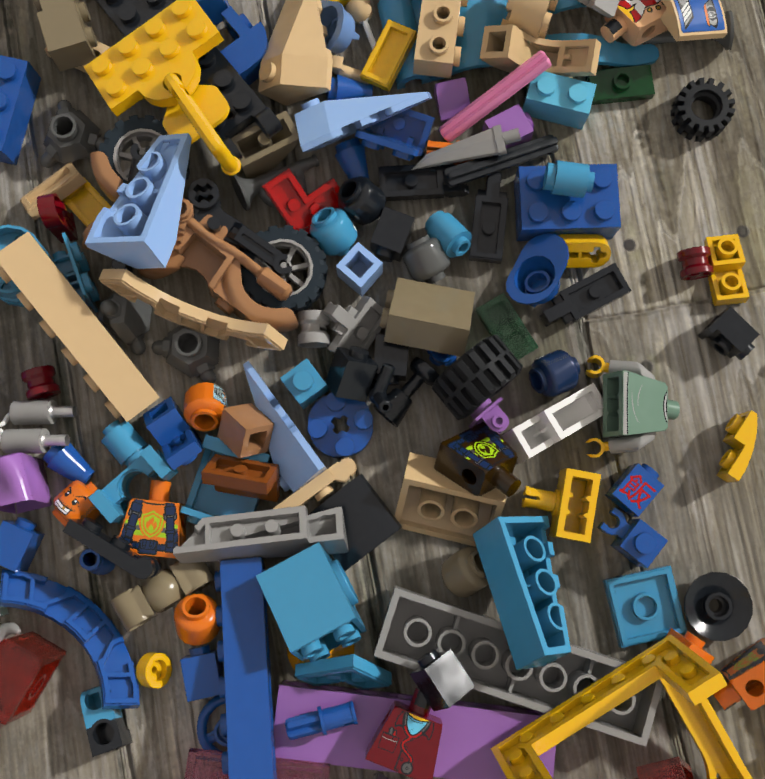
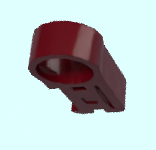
M50 193L38 196L37 207L44 226L61 243H65L61 234L64 232L70 241L78 240L74 216L67 211L66 205L58 195Z

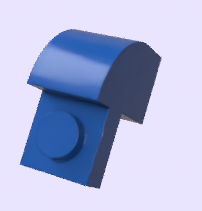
M230 6L221 13L225 29L235 41L220 52L244 81L250 85L259 78L260 63L268 47L266 31L261 22L252 26L243 13L238 15Z
M171 396L143 414L147 429L161 445L165 460L173 470L181 465L186 466L193 462L198 454L202 452V449H204L194 428L186 423L183 412Z

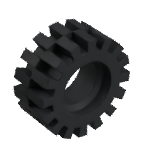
M703 77L698 78L696 82L692 80L686 87H683L674 100L670 116H675L671 121L673 127L678 124L680 125L677 130L680 135L686 131L688 134L685 138L688 140L696 136L695 142H701L704 138H706V141H709L714 136L717 137L728 125L735 112V109L732 108L735 104V99L728 100L732 92L730 89L723 92L721 89L725 84L721 81L715 86L713 85L715 79L709 78L705 83ZM697 100L706 102L713 109V117L708 120L697 117L691 109L692 103Z

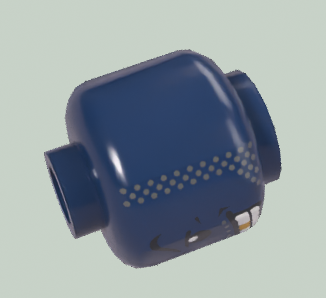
M556 350L537 357L533 361L529 371V380L537 393H541L548 398L556 397L573 390L577 386L580 365L575 357L570 356L563 350Z

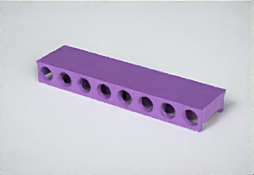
M284 680L282 684H279L274 721L276 759L398 773L366 760V750L392 703L399 701L410 705L413 695L331 685L313 686L305 682ZM351 700L353 701L358 724L329 730L325 736L321 732L289 740L285 728L286 719L318 711V706H321V709L347 703ZM460 700L447 709L433 711L431 708L429 714L440 718L443 724L433 777L446 779H507L490 748L545 713L529 708ZM556 745L538 756L552 778L554 777Z

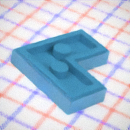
M355 654L317 660L313 663L295 664V677L313 686L346 682L361 690H369L392 685L391 672Z

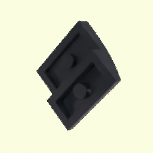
M362 473L308 514L342 506L348 552L332 555L339 561L344 571L402 528L401 524Z

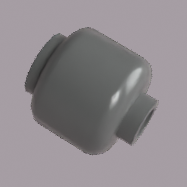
M427 234L405 246L407 251L403 254V261L413 280L420 282L426 280L427 283L433 284L446 277L444 270L449 267L450 259L437 238H430Z

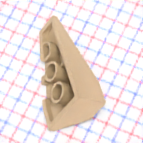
M285 0L269 40L266 53L260 63L258 93L288 106L331 90L333 58L331 50L326 48L325 37L328 36L326 26L321 23L320 14L323 10L321 0Z

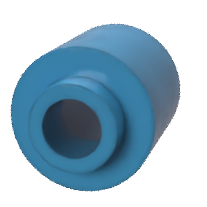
M556 160L555 163L548 162L544 174L543 190H550L551 194L584 198L586 192H592L595 172H590L589 164Z
M437 211L427 220L425 224L427 234L430 238L434 237L439 240L448 257L462 256L469 250L472 234L452 214Z
M115 420L102 431L105 435L101 440L102 444L121 466L126 465L128 467L141 456L140 452L148 446L129 421L120 423L119 420Z

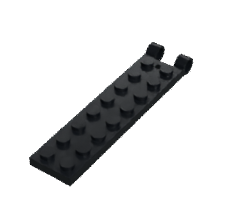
M176 0L95 1L120 33L126 37ZM214 47L198 59L201 67V77L198 85L216 86L229 104L230 111L227 118L214 129L233 156L239 160L243 158L231 138L255 122L268 139L283 130L274 112L265 106L217 47ZM233 115H236L234 119L229 120Z

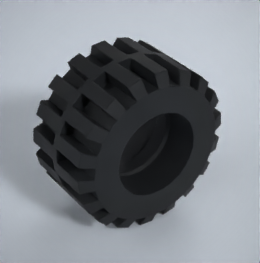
M492 335L477 343L451 364L435 380L432 390L457 420L464 419L471 415L488 398L491 399L520 374L523 365L498 335Z

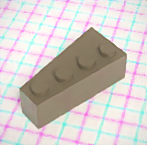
M33 0L38 10L36 14L48 53L60 72L88 64L96 58L93 47L98 46L92 27L87 26L86 22L91 21V17L84 1Z

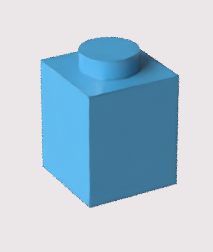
M307 358L280 377L302 409H305L329 391L326 382Z

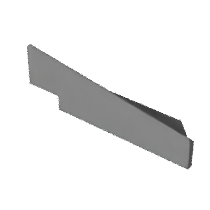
M304 505L202 518L194 526L195 532L181 547L176 545L173 549V555L180 563H197L252 557H291L318 542L328 554L347 553L348 542L342 506L308 515L307 508Z

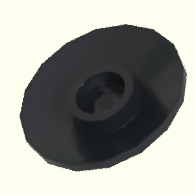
M709 572L699 576L689 585L684 597V612L688 623L699 635L713 641H727L738 637L748 627L753 615V601L748 589L738 578L723 572ZM716 599L719 607L713 612L710 610L709 603L711 600Z

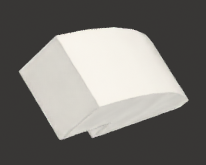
M592 383L503 434L502 437L516 451L518 456L517 463L520 464L603 416V397L595 384Z

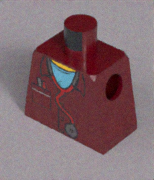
M418 687L415 688L410 705L399 701L392 703L367 747L365 759L413 779H433L443 724L440 718L429 714L431 706Z

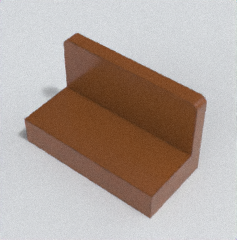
M215 454L201 471L202 483L214 485L215 490L218 492L277 502L280 497L278 464Z

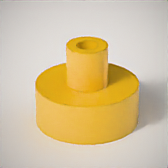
M158 652L144 654L135 667L137 680L146 688H161L165 686L172 673L170 658L166 654Z

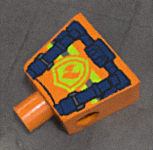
M151 480L148 500L136 498L130 500L119 536L133 545L130 550L138 555L177 559L173 555V549L176 545L181 547L186 541V514L180 513L181 506H185V504L169 502L171 482Z
M764 637L721 669V672L728 680L726 682L727 686L713 695L725 711L741 700L744 701L751 711L765 704Z

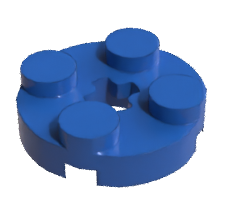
M331 392L319 399L312 407L308 417L307 430L313 444L325 455L333 458L349 457L360 453L370 442L373 434V416L365 402L335 397ZM343 416L348 418L346 424L350 427L347 432L341 430L338 434L333 431L335 425L332 421L335 418L341 419Z

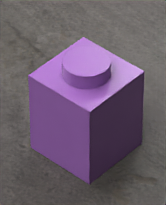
M517 104L485 120L482 129L483 132L499 124L501 125L502 132L518 128L521 141L506 145L507 149L529 142L534 132V123L529 113H524L520 105Z

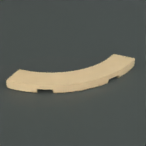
M103 269L98 279L102 284L127 300L135 303L138 298L153 306L154 314L202 334L225 341L229 339V336L247 340L246 346L281 351L285 349L288 339L268 323L234 319L198 308L155 288L127 269Z

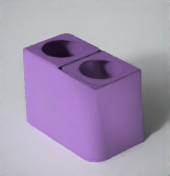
M22 452L0 456V511L16 514L15 503L17 514L52 505L44 460Z

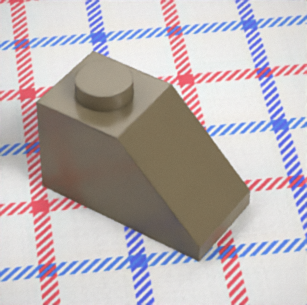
M286 110L276 115L283 130L272 138L268 139L258 125L231 138L243 157L240 162L246 179H252L276 167L298 145V131Z

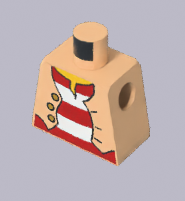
M619 0L615 16L611 18L604 16L607 23L600 28L601 35L608 43L614 42L621 36L631 46L636 47L668 30L660 19L667 8L661 0Z

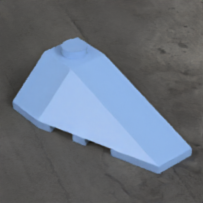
M416 92L320 102L319 98L312 99L301 105L303 111L294 114L300 147L303 152L319 150L355 134L357 129H366L432 99L430 92Z
M189 133L160 135L136 165L139 170L129 184L122 183L116 192L120 196L111 208L103 207L96 216L84 243L88 248L135 269L166 268L177 240L192 140Z
M247 361L243 364L255 406L274 423L269 452L273 464L279 465L280 486L285 492L291 489L295 493L327 468L254 367Z

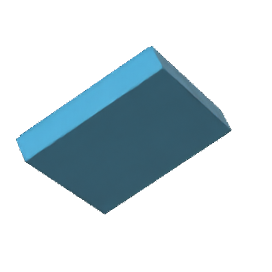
M666 565L603 579L619 647L624 648L664 639L671 628L680 634L687 632L671 566Z

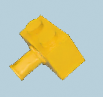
M570 468L562 469L559 472L557 489L554 492L525 486L523 495L536 497V500L522 498V507L551 512L552 520L549 536L590 543L601 474Z

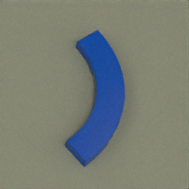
M2 569L0 607L18 608L40 614L53 620L72 634L83 646L95 667L102 694V709L139 708V685L134 663L124 644L122 635L108 616L89 598L72 587H65L39 574Z

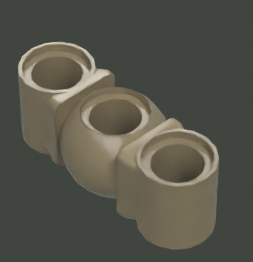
M176 561L169 566L170 569H164L157 576L146 579L142 586L137 584L112 599L110 603L126 632L133 631L158 616L157 613H162L175 606L185 595L194 594L214 582V576L206 562L180 563Z

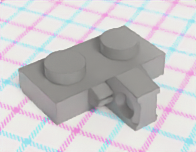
M363 295L355 308L348 305L346 310L339 304L335 305L329 301L322 313L336 323L332 330L337 335L327 349L335 354L337 347L350 349V346H358L368 350L376 338V334H379L382 329L380 322L383 308L371 297Z

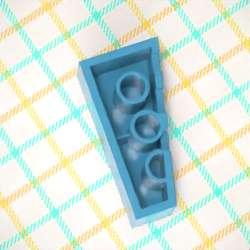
M548 516L497 517L472 534L516 670L543 667L571 653L564 607L558 603L556 595L557 590L560 589L559 577L552 572L550 558L555 556L553 542L547 541L546 529L550 527Z

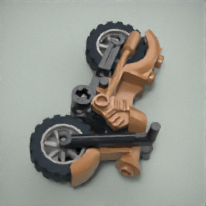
M133 115L129 116L130 120L125 122L120 120L114 124L115 128L112 131L109 129L105 133V141L100 143L99 151L90 153L94 177L101 190L113 203L120 196L116 192L122 183L129 184L139 172L136 165L160 135H168L162 125V118L159 121L152 115H145V118ZM141 141H151L150 145L146 148L141 147L139 144ZM131 146V154L124 153L125 150ZM190 158L188 160L186 179H188L190 175ZM121 159L131 162V166L124 172L121 169ZM200 178L193 181L188 188V196L182 200L177 240L166 268L136 270L142 276L151 280L169 276L180 270V268L195 270L204 277L211 297L216 300L214 304L225 314L230 316L233 312L244 321L268 323L280 334L298 329V321L295 314L303 309L307 310L310 308L312 303L319 299L326 283L328 266L326 264V255L319 247V242L314 237H309L308 232L301 228L299 231L295 230L291 225H284V228H277V225L268 227L267 231L263 232L261 230L254 233L243 223L222 210L219 189L212 180ZM94 222L90 223L82 234L84 238L82 248L92 250L84 243ZM278 249H290V252L287 256V254H283ZM295 253L300 254L306 262L291 265ZM115 259L112 260V269H127L133 273V267ZM308 269L305 283L292 274V272ZM291 281L299 287L298 290L292 292Z

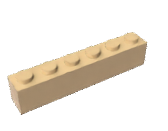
M26 232L0 250V277L5 283L11 280L21 291L16 294L17 298L29 312L35 308L41 315L43 320L39 322V325L51 339L58 336L66 346L61 352L73 366L79 363L87 372L83 379L95 393L99 390L104 393L108 398V401L104 404L116 419L122 416L128 422L160 398L29 232Z

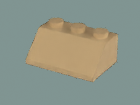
M410 452L394 516L402 526L400 529L476 547L472 534L495 518L501 517L506 503V495L495 488L482 496H475L434 469L436 458Z

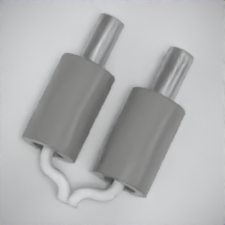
M55 400L13 401L10 405L9 413L0 422V427L5 426L9 419L14 425L55 424L59 417H76L77 407L58 406ZM0 428L1 448L5 454L16 452L25 454L47 453L50 446H68L70 444L68 434L50 435L46 428L5 429L4 431Z

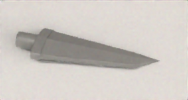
M500 124L493 126V128L426 154L411 170L507 154L506 145L521 141L519 129L515 128L502 132Z

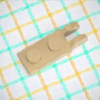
M344 457L340 462L337 461L273 509L303 506L313 498L317 502L321 501L334 491L331 487L333 483H346L350 480V477H353L354 474L356 475L357 464L352 459H349V457Z

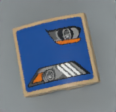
M661 0L667 9L660 19L676 42L724 38L727 35V24L720 0Z

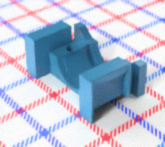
M149 444L140 452L141 456L103 489H97L88 497L110 524H120L124 520L127 502L132 499L129 485L136 475L144 473L148 477L156 478L159 476L161 479L169 481L178 473L176 469L173 470L169 466L164 454L159 449L155 451Z

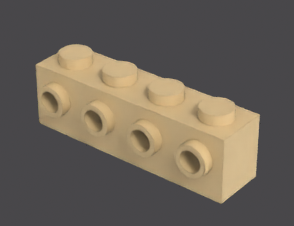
M422 0L413 74L451 79L453 66L459 67L462 47L455 46L456 37H463L466 19L464 16H459L460 7H467L468 0Z

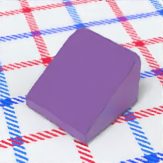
M465 77L435 84L434 97L441 122L450 120L470 104Z

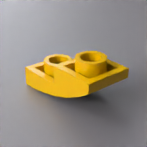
M738 234L706 237L704 244L710 247L711 255L708 260L714 270V274L708 277L713 305L746 303L750 297L742 271L746 261Z
M752 410L739 415L735 414L725 427L728 433L723 442L731 446L733 450H727L719 462L721 469L716 476L727 483L740 481L750 461L757 435V413Z

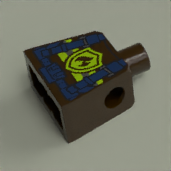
M485 422L440 443L434 469L473 495L482 496L497 488L504 495L510 497L521 485V481L512 474L518 458L516 451L497 432L492 431Z

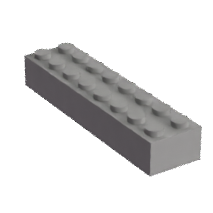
M396 585L394 586L373 654L375 657L416 670L420 666L417 660L429 651L435 649L439 653L451 649L474 683V690L542 713L549 712L626 663V661L570 643L571 653L543 667L516 670L499 619ZM660 680L649 685L585 727L646 747L663 688Z

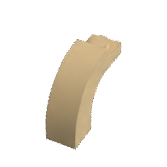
M514 24L492 25L484 27L479 59L497 69L511 73L538 51L542 50L552 64L545 72L569 78L596 76L601 42L597 39H536L532 35L523 32Z

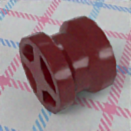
M692 247L677 253V260L682 264V270L680 271L681 280H697L714 274L713 266L709 264L708 260L711 255L710 247Z
M54 366L34 367L21 373L22 382L26 383L28 387L26 391L27 400H44L61 393L60 386L54 381L56 374Z

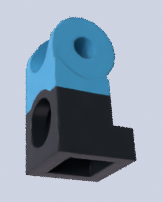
M100 685L83 691L80 695V703L92 757L133 743L130 730H126L121 709H102Z

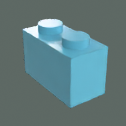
M544 71L529 83L522 110L524 113H529L533 118L582 130L590 114L597 84Z

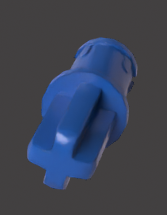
M352 700L325 709H321V706H318V711L285 720V728L289 740L321 732L325 736L329 730L358 724Z

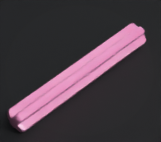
M542 50L538 51L440 126L439 131L446 141L452 142L550 68L552 64L545 52Z

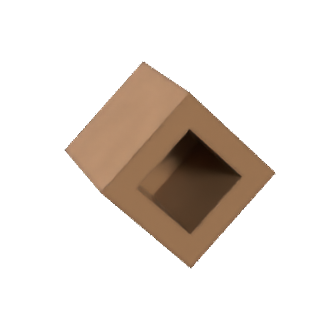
M252 403L225 407L222 411L217 437L239 458L268 452L274 423Z

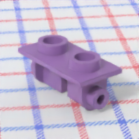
M490 398L483 402L471 414L474 420L469 427L472 428L476 424L485 422L492 431L498 434L504 431L509 425V419L498 406L503 398H498L494 403Z

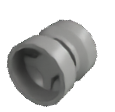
M303 310L297 313V321L301 326V333L297 336V346L302 348H325L330 345V335L326 332L330 319L322 313L323 310Z

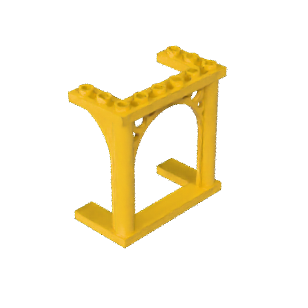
M671 634L490 748L507 779H553L538 756L657 680H660L702 755L707 779H753L707 699L727 686L725 679L720 671Z

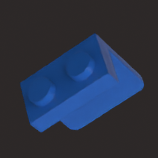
M408 109L366 129H357L355 137L362 139V146L374 150H384V147L393 149V156L410 161L411 159L414 160L415 156L424 155L435 117Z

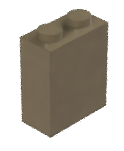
M398 277L395 290L388 289L385 307L382 312L380 327L386 328L384 342L461 357L465 353L470 332L475 292Z

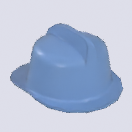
M321 0L323 8L320 14L321 23L326 26L328 36L325 37L326 48L334 54L342 53L348 48L352 40H359L360 38L355 32L354 18L344 9L341 3Z

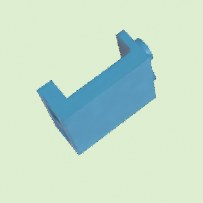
M206 434L202 444L205 450L186 505L181 506L180 513L188 515L187 522L197 524L205 517L256 511L260 499L218 492L215 490L214 485L202 483L201 471L215 454L239 458L219 438ZM266 453L243 458L272 463L271 455Z

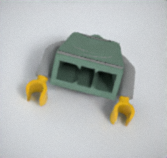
M598 355L588 358V363H596L600 366V369L597 371L586 370L585 373L588 377L598 378L603 372L609 374L603 375V438H608V441L602 442L598 438L588 439L585 443L595 441L599 444L600 450L597 454H586L587 456L597 458L605 451H610L611 454L638 451L655 439L656 432L666 431L668 419L675 420L679 416V403L675 400H668V386L666 383L656 380L655 376L639 362L610 360V363H605L603 358Z

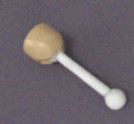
M350 0L346 4V10L352 15L355 23L363 25L373 50L376 41L368 23L373 13L370 0Z

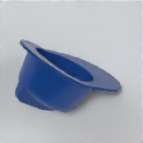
M544 233L535 236L526 243L506 281V291L512 300L519 304L536 307L537 305L549 302L557 295L560 288V278L569 259V249L563 238L556 234Z

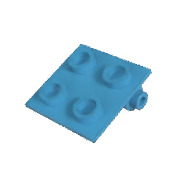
M61 233L68 254H66V251L55 252L52 261L87 306H91L96 313L98 309L95 302L100 300V296L95 283L91 281L87 272L90 271L86 256L84 252H81L77 241L71 243L66 233Z

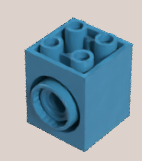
M319 542L256 575L290 653L304 663H313L317 660L327 659L330 656L329 651L340 645L344 648L355 644L362 638L360 634L367 631L355 607L359 603L358 597L344 569L337 559L332 560Z

